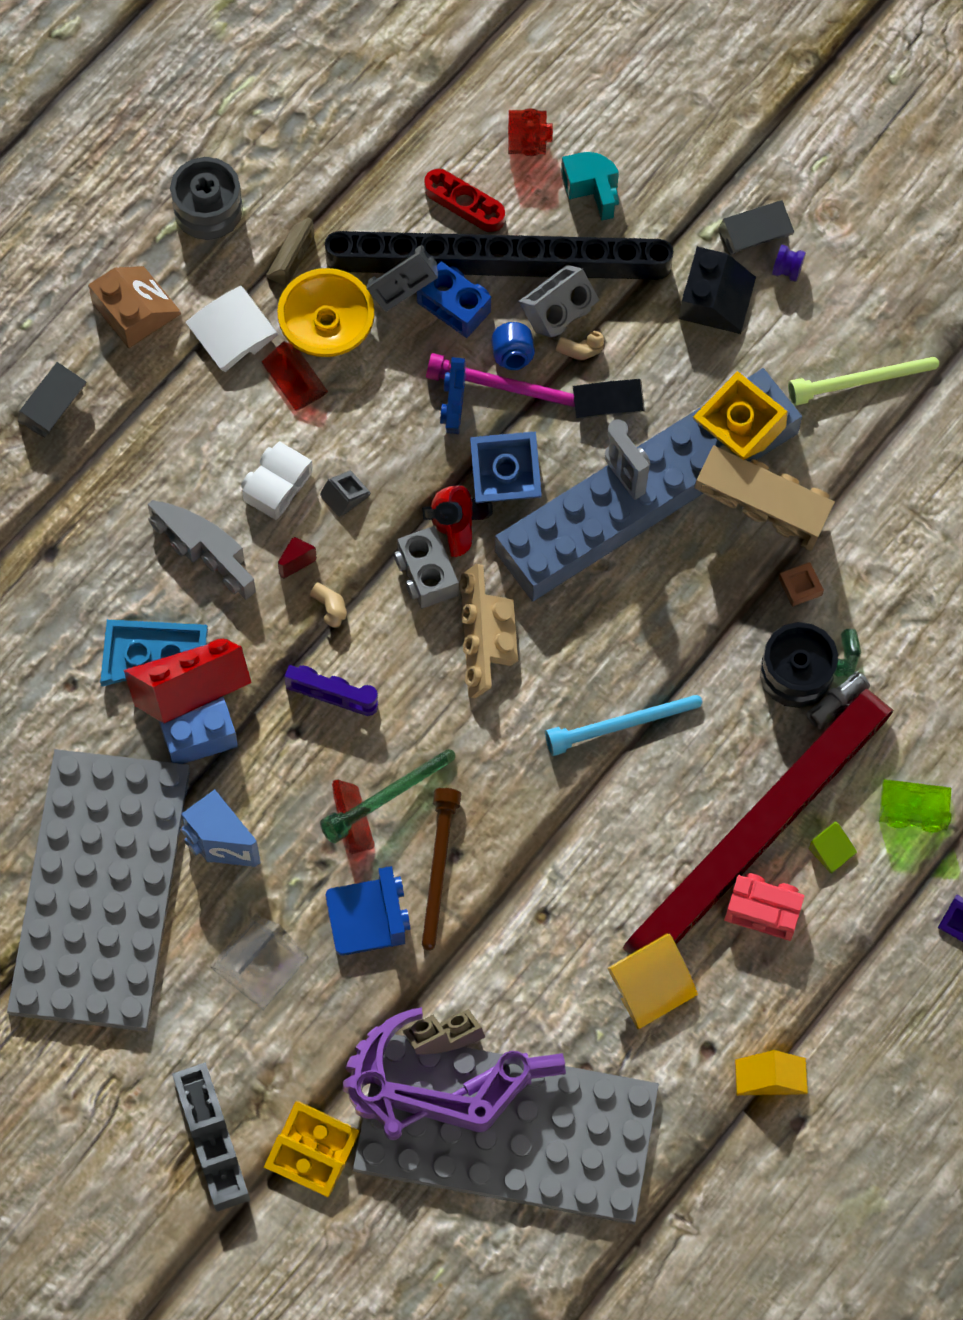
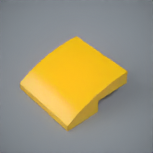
M670 934L663 935L607 968L623 996L621 1000L637 1029H641L698 995L688 968Z
M295 1101L281 1134H278L264 1168L329 1197L352 1153L361 1130L300 1101Z

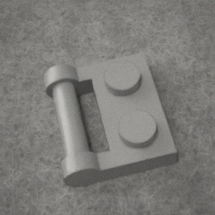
M616 419L610 422L608 426L610 445L605 451V460L633 499L636 500L646 494L650 460L646 452L641 447L637 449L628 437L627 423Z

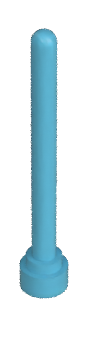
M693 695L569 731L566 728L560 729V727L545 730L546 743L550 754L556 756L566 753V749L571 748L573 743L701 707L703 701L700 696Z

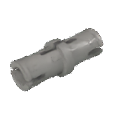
M855 671L837 688H831L827 692V697L807 712V718L813 726L818 727L819 730L822 729L840 712L843 713L865 689H869L870 683L863 674Z

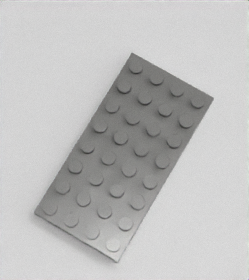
M54 749L7 1008L8 1015L148 1032L182 824L181 813L184 812L190 775V765Z
M394 1034L384 1053L383 1068L387 1082L452 1094L463 1088V1083L494 1067L503 1054L466 1047L435 1054H416L405 1036ZM510 1064L504 1068V1073L509 1077H518L523 1073V1070L516 1064ZM565 1066L566 1074L531 1079V1084L527 1085L517 1094L493 1125L484 1132H475L423 1117L403 1128L400 1138L390 1140L385 1136L384 1126L379 1121L363 1118L353 1172L635 1225L659 1083ZM370 1083L368 1097L377 1096L382 1090L381 1087L375 1083ZM478 1092L472 1094L471 1096H469L468 1094H465L463 1096L475 1097ZM393 1108L395 1118L400 1122L414 1115L413 1113Z

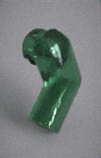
M846 629L841 633L844 659L838 658L835 673L837 677H850L856 670L861 655V648L855 629Z

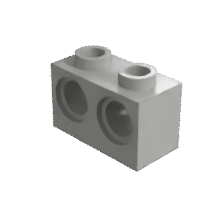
M566 265L518 302L536 333L555 337L563 333L567 329V325L573 320L587 315L591 311V307L600 300L584 270ZM574 289L575 294L573 299L571 300V292ZM550 307V315L548 318H546V312Z
M435 526L397 539L398 551L394 552L396 564L400 571H406L409 578L406 581L408 593L412 600L417 598L421 609L459 596V582ZM415 551H423L427 555L422 558H415L411 554ZM427 579H435L439 582L433 587L423 584Z

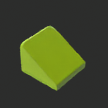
M836 821L815 837L808 848L831 874L857 854L855 847Z

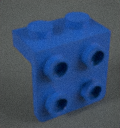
M392 866L379 868L378 880L330 888L326 891V902L334 945L338 955L344 956L405 944V931L411 930L408 911L407 909H400L398 899L404 897L401 876L394 877Z

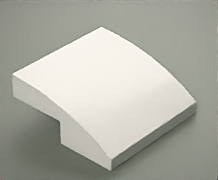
M242 286L220 296L186 321V324L209 355L224 372L228 371L247 353L251 352L255 355L278 335L277 331Z

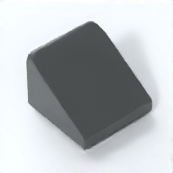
M350 470L328 479L320 496L336 515L340 517L368 498L371 493Z

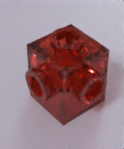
M532 108L509 110L508 154H523L525 156L546 154V142H552L553 123H547V111H538Z

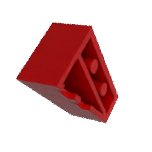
M217 639L207 645L124 670L134 706L162 723L169 722L252 683L242 647L228 639Z

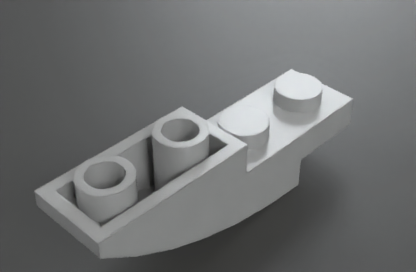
M155 500L148 503L149 523L159 534L164 532L171 539L169 541L170 545L179 556L186 555L192 562L201 557L211 571L217 569L223 575L224 584L233 594L239 592L245 600L256 592L254 578L241 566L244 562L243 548L231 536L205 518L184 508Z

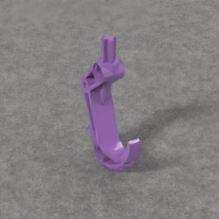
M421 1007L399 1013L385 1020L381 1026H376L367 1034L366 1041L361 1040L355 1047L357 1055L349 1058L345 1068L351 1075L343 1081V1091L349 1094V1099L355 1108V1114L363 1118L379 1121L384 1126L385 1136L390 1140L400 1138L403 1128L423 1117L475 1132H484L493 1125L517 1094L527 1085L531 1084V1079L566 1074L565 1059L563 1053L528 1058L527 1053L509 1051L500 1057L494 1067L463 1083L464 1087L452 1094L387 1082L383 1068L386 1047L399 1029L413 1021L423 1019ZM516 1064L522 1068L523 1073L518 1077H509L504 1073V1068L507 1065ZM369 1083H375L382 1090L377 1096L368 1097L362 1093L363 1087ZM478 1092L475 1097H466V1096H463V1095H465V1094H468L469 1096H471L472 1094ZM393 1108L413 1113L414 1115L400 1122L395 1118Z

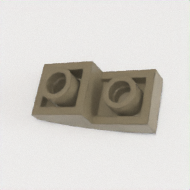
M469 1009L455 1014L441 1023L438 1022L433 1014L402 1030L416 1054L447 1052L485 1038L481 1025Z

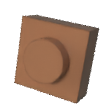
M810 562L782 572L779 575V581L792 607L823 595L824 589Z

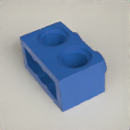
M441 261L437 265L438 278L417 291V303L465 338H468L490 314L491 296L483 286L479 284L474 285L468 281L459 269L453 266L449 267ZM448 287L450 289L447 291H440L437 288ZM466 304H471L475 307L472 309H466L462 306Z

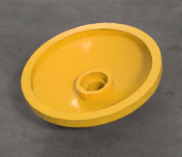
M332 268L314 269L293 279L282 292L277 309L280 329L289 343L306 354L318 357L338 356L355 349L370 333L375 316L372 296L362 281L348 272ZM326 320L332 322L331 325H327V326H325V325H323V324H321V323H322L323 321H326Z

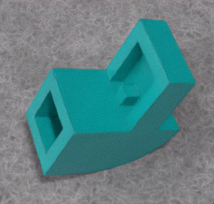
M582 152L563 156L561 176L569 200L593 194L601 221L613 219L615 206L619 205L616 190L618 188L619 171L615 164L607 157L594 152Z

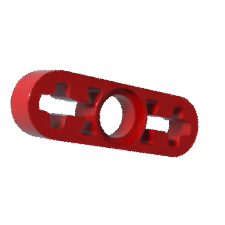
M433 169L426 174L424 190L429 199L483 231L496 232L504 226L505 208L499 201L444 169ZM441 181L444 182V187L438 186L436 189L433 188V183L439 184ZM460 195H469L474 201L469 206H461L456 202V199ZM493 212L496 213V218L491 217L489 220L485 219L486 214L491 215Z

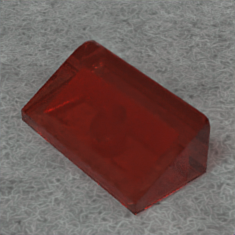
M283 341L262 361V364L295 411H299L328 393V390L301 352L289 342Z
M334 780L332 783L333 797L349 853L352 855L373 849L375 844L359 788L345 781Z

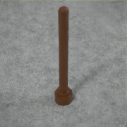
M437 788L434 790L433 805L436 806L435 811L438 812V821L422 938V947L426 951L433 950L436 945L452 814L456 813V809L460 808L462 793L452 788Z

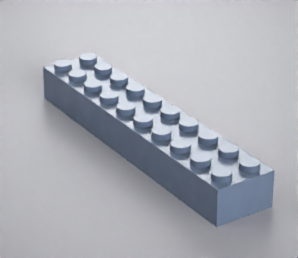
M764 368L747 379L788 411L787 425L764 451L745 459L749 462L752 459L757 460L797 435L802 420V415ZM702 407L636 447L637 449L641 447L650 460L646 494L634 500L610 466L607 465L495 535V553L532 602L704 494L694 488L696 480L713 445L720 448L724 444L693 420V416Z

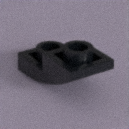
M641 379L573 386L577 419L645 412Z

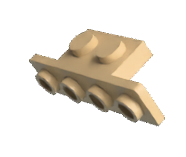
M475 564L462 573L459 581V589L462 594L461 620L464 624L465 639L463 651L466 654L467 669L465 682L468 685V697L477 698L491 689L490 663L512 666L518 662L514 600L485 594L484 568L481 564Z

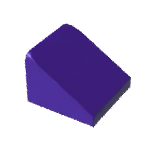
M956 895L938 928L962 942L963 897Z

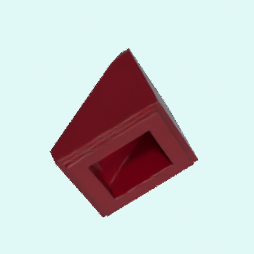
M292 538L278 561L280 577L285 579L315 562L317 559L316 548L301 539Z

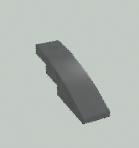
M206 1062L172 1073L216 1212L250 1201Z

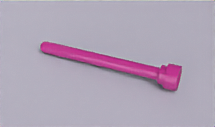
M432 353L428 363L426 378L439 381L440 378L445 379V373L451 370L450 360H446L443 355ZM466 368L465 381L575 407L573 393Z

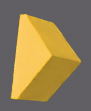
M771 1050L735 1059L736 1096L801 1095L808 1093L806 1058Z

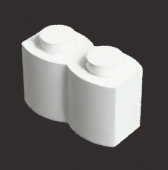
M280 441L273 448L268 447L264 451L260 459L261 466L254 473L249 472L241 484L243 501L275 520L283 514L293 497L300 491L313 471L312 460Z

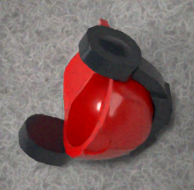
M463 485L449 486L440 490L435 495L431 506L422 507L423 520H432L436 530L447 535L451 557H458L468 552L472 546V520L488 519L493 514L492 502L476 503L475 498L471 499L468 489Z

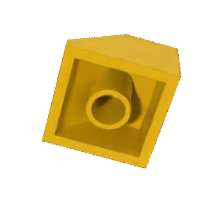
M737 371L693 416V420L741 459L745 460L764 451L786 428L788 411Z

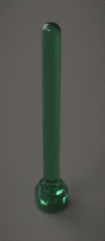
M446 749L346 813L339 812L337 814L333 812L320 821L323 834L332 843H337L348 836L352 828L351 825L453 762L456 757L455 752L451 749Z

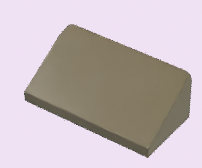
M307 218L293 226L266 274L268 279L285 286L289 284L314 238L313 219Z

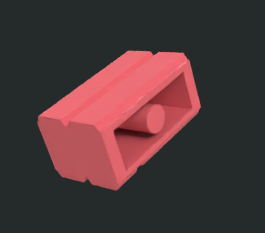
M747 873L745 877L738 875L724 921L791 941L805 895L798 893L799 890L789 884L780 883L778 887L767 884L765 879L757 874Z

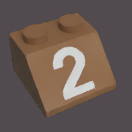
M144 266L115 267L88 284L92 304L128 348H131L181 315L178 307Z

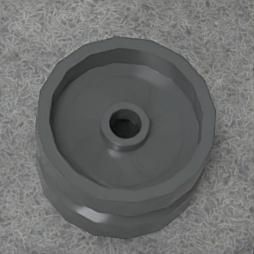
M211 157L191 159L178 168L172 177L170 192L175 220L183 232L203 240L222 238L232 232L240 222L243 211L239 178L234 169L224 161Z

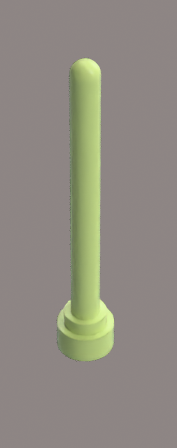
M930 357L812 383L810 380L805 381L803 378L790 380L788 382L789 397L794 406L807 404L810 399L814 398V395L935 370L939 367V360L936 357Z

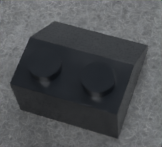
M697 246L681 301L679 319L741 334L756 276L729 254Z

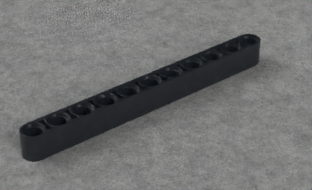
M336 231L329 234L325 240V258L328 267L345 272L387 273L414 255L415 249L422 245L427 258L432 256L430 255L431 252H439L440 255L432 256L437 265L442 261L449 267H456L463 275L551 277L566 265L582 268L587 278L659 280L667 277L671 272L674 253L673 247L666 240L646 238ZM336 250H344V251H345L344 253H340V254L334 253V251H336ZM373 250V251H376L377 253H375V254H367V253H365V252ZM401 251H406L409 254L399 255L397 253ZM463 253H471V254H473V255H472V256H469V257H465V256H462L461 254H463ZM499 253L505 256L498 258L493 255ZM532 254L537 257L527 258L525 255ZM558 255H565V256H567V257H569V258H567V259H560V258H558L557 256H558ZM598 256L600 259L593 260L588 257ZM621 257H630L632 260H622ZM659 257L662 258L663 261H655L652 258Z

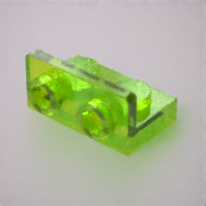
M883 779L879 822L887 823L889 827L898 829L908 826L921 827L923 831L930 833L947 830L952 818V813H950L952 788Z

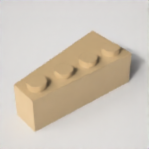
M713 445L694 488L730 508H736L737 505L744 507L742 512L747 517L756 522H766L767 520L772 522L773 527L777 529V533L786 538L798 536L804 540L801 546L812 551L835 501L829 499L830 495L818 488L809 490L800 486L799 480L788 474H781L779 476L768 471L769 467L758 460L752 459L750 462L743 460L727 446L722 445L719 448Z

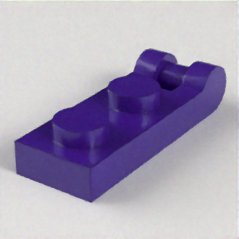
M288 666L284 676L286 689L365 716H371L377 712L378 693L375 687L364 685L361 688L349 685L343 678L337 676L328 678L319 675L317 671L308 666Z

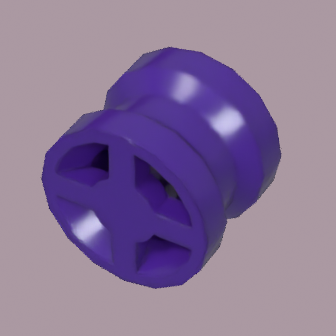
M782 244L777 254L772 275L777 277L785 275L789 277L790 281L797 282L806 252L802 250L794 252L788 246Z

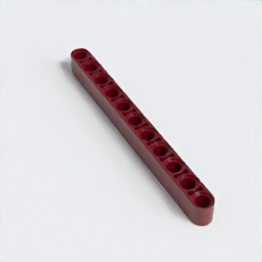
M868 688L865 689L631 935L623 946V950L631 955L665 934H670L677 945L736 882L737 876H742L886 723L892 715L893 709Z

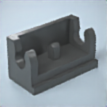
M783 200L724 218L718 228L730 255L777 238L789 237L794 233Z
M422 245L415 249L414 255L381 277L376 278L374 276L368 280L367 290L385 312L438 278L437 262L432 256L427 258Z
M56 362L20 409L18 422L45 438L79 392L83 390L87 382Z

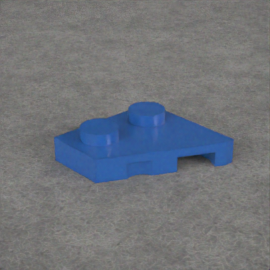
M452 357L451 370L445 373L444 392H449L448 404H442L440 424H446L445 428L448 434L459 435L466 378L465 358Z

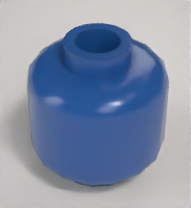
M508 322L495 329L491 337L495 362L499 366L509 370H520L533 360L535 354L531 330L526 325L519 322Z

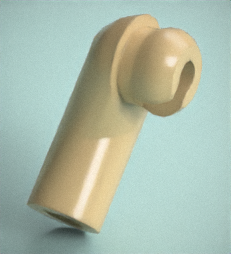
M593 331L589 333L587 339L579 343L560 337L556 352L583 361L600 354L604 348V336L600 332Z
M317 582L311 590L310 597L325 605L327 614L324 616L325 623L337 628L347 616L344 599L340 594Z

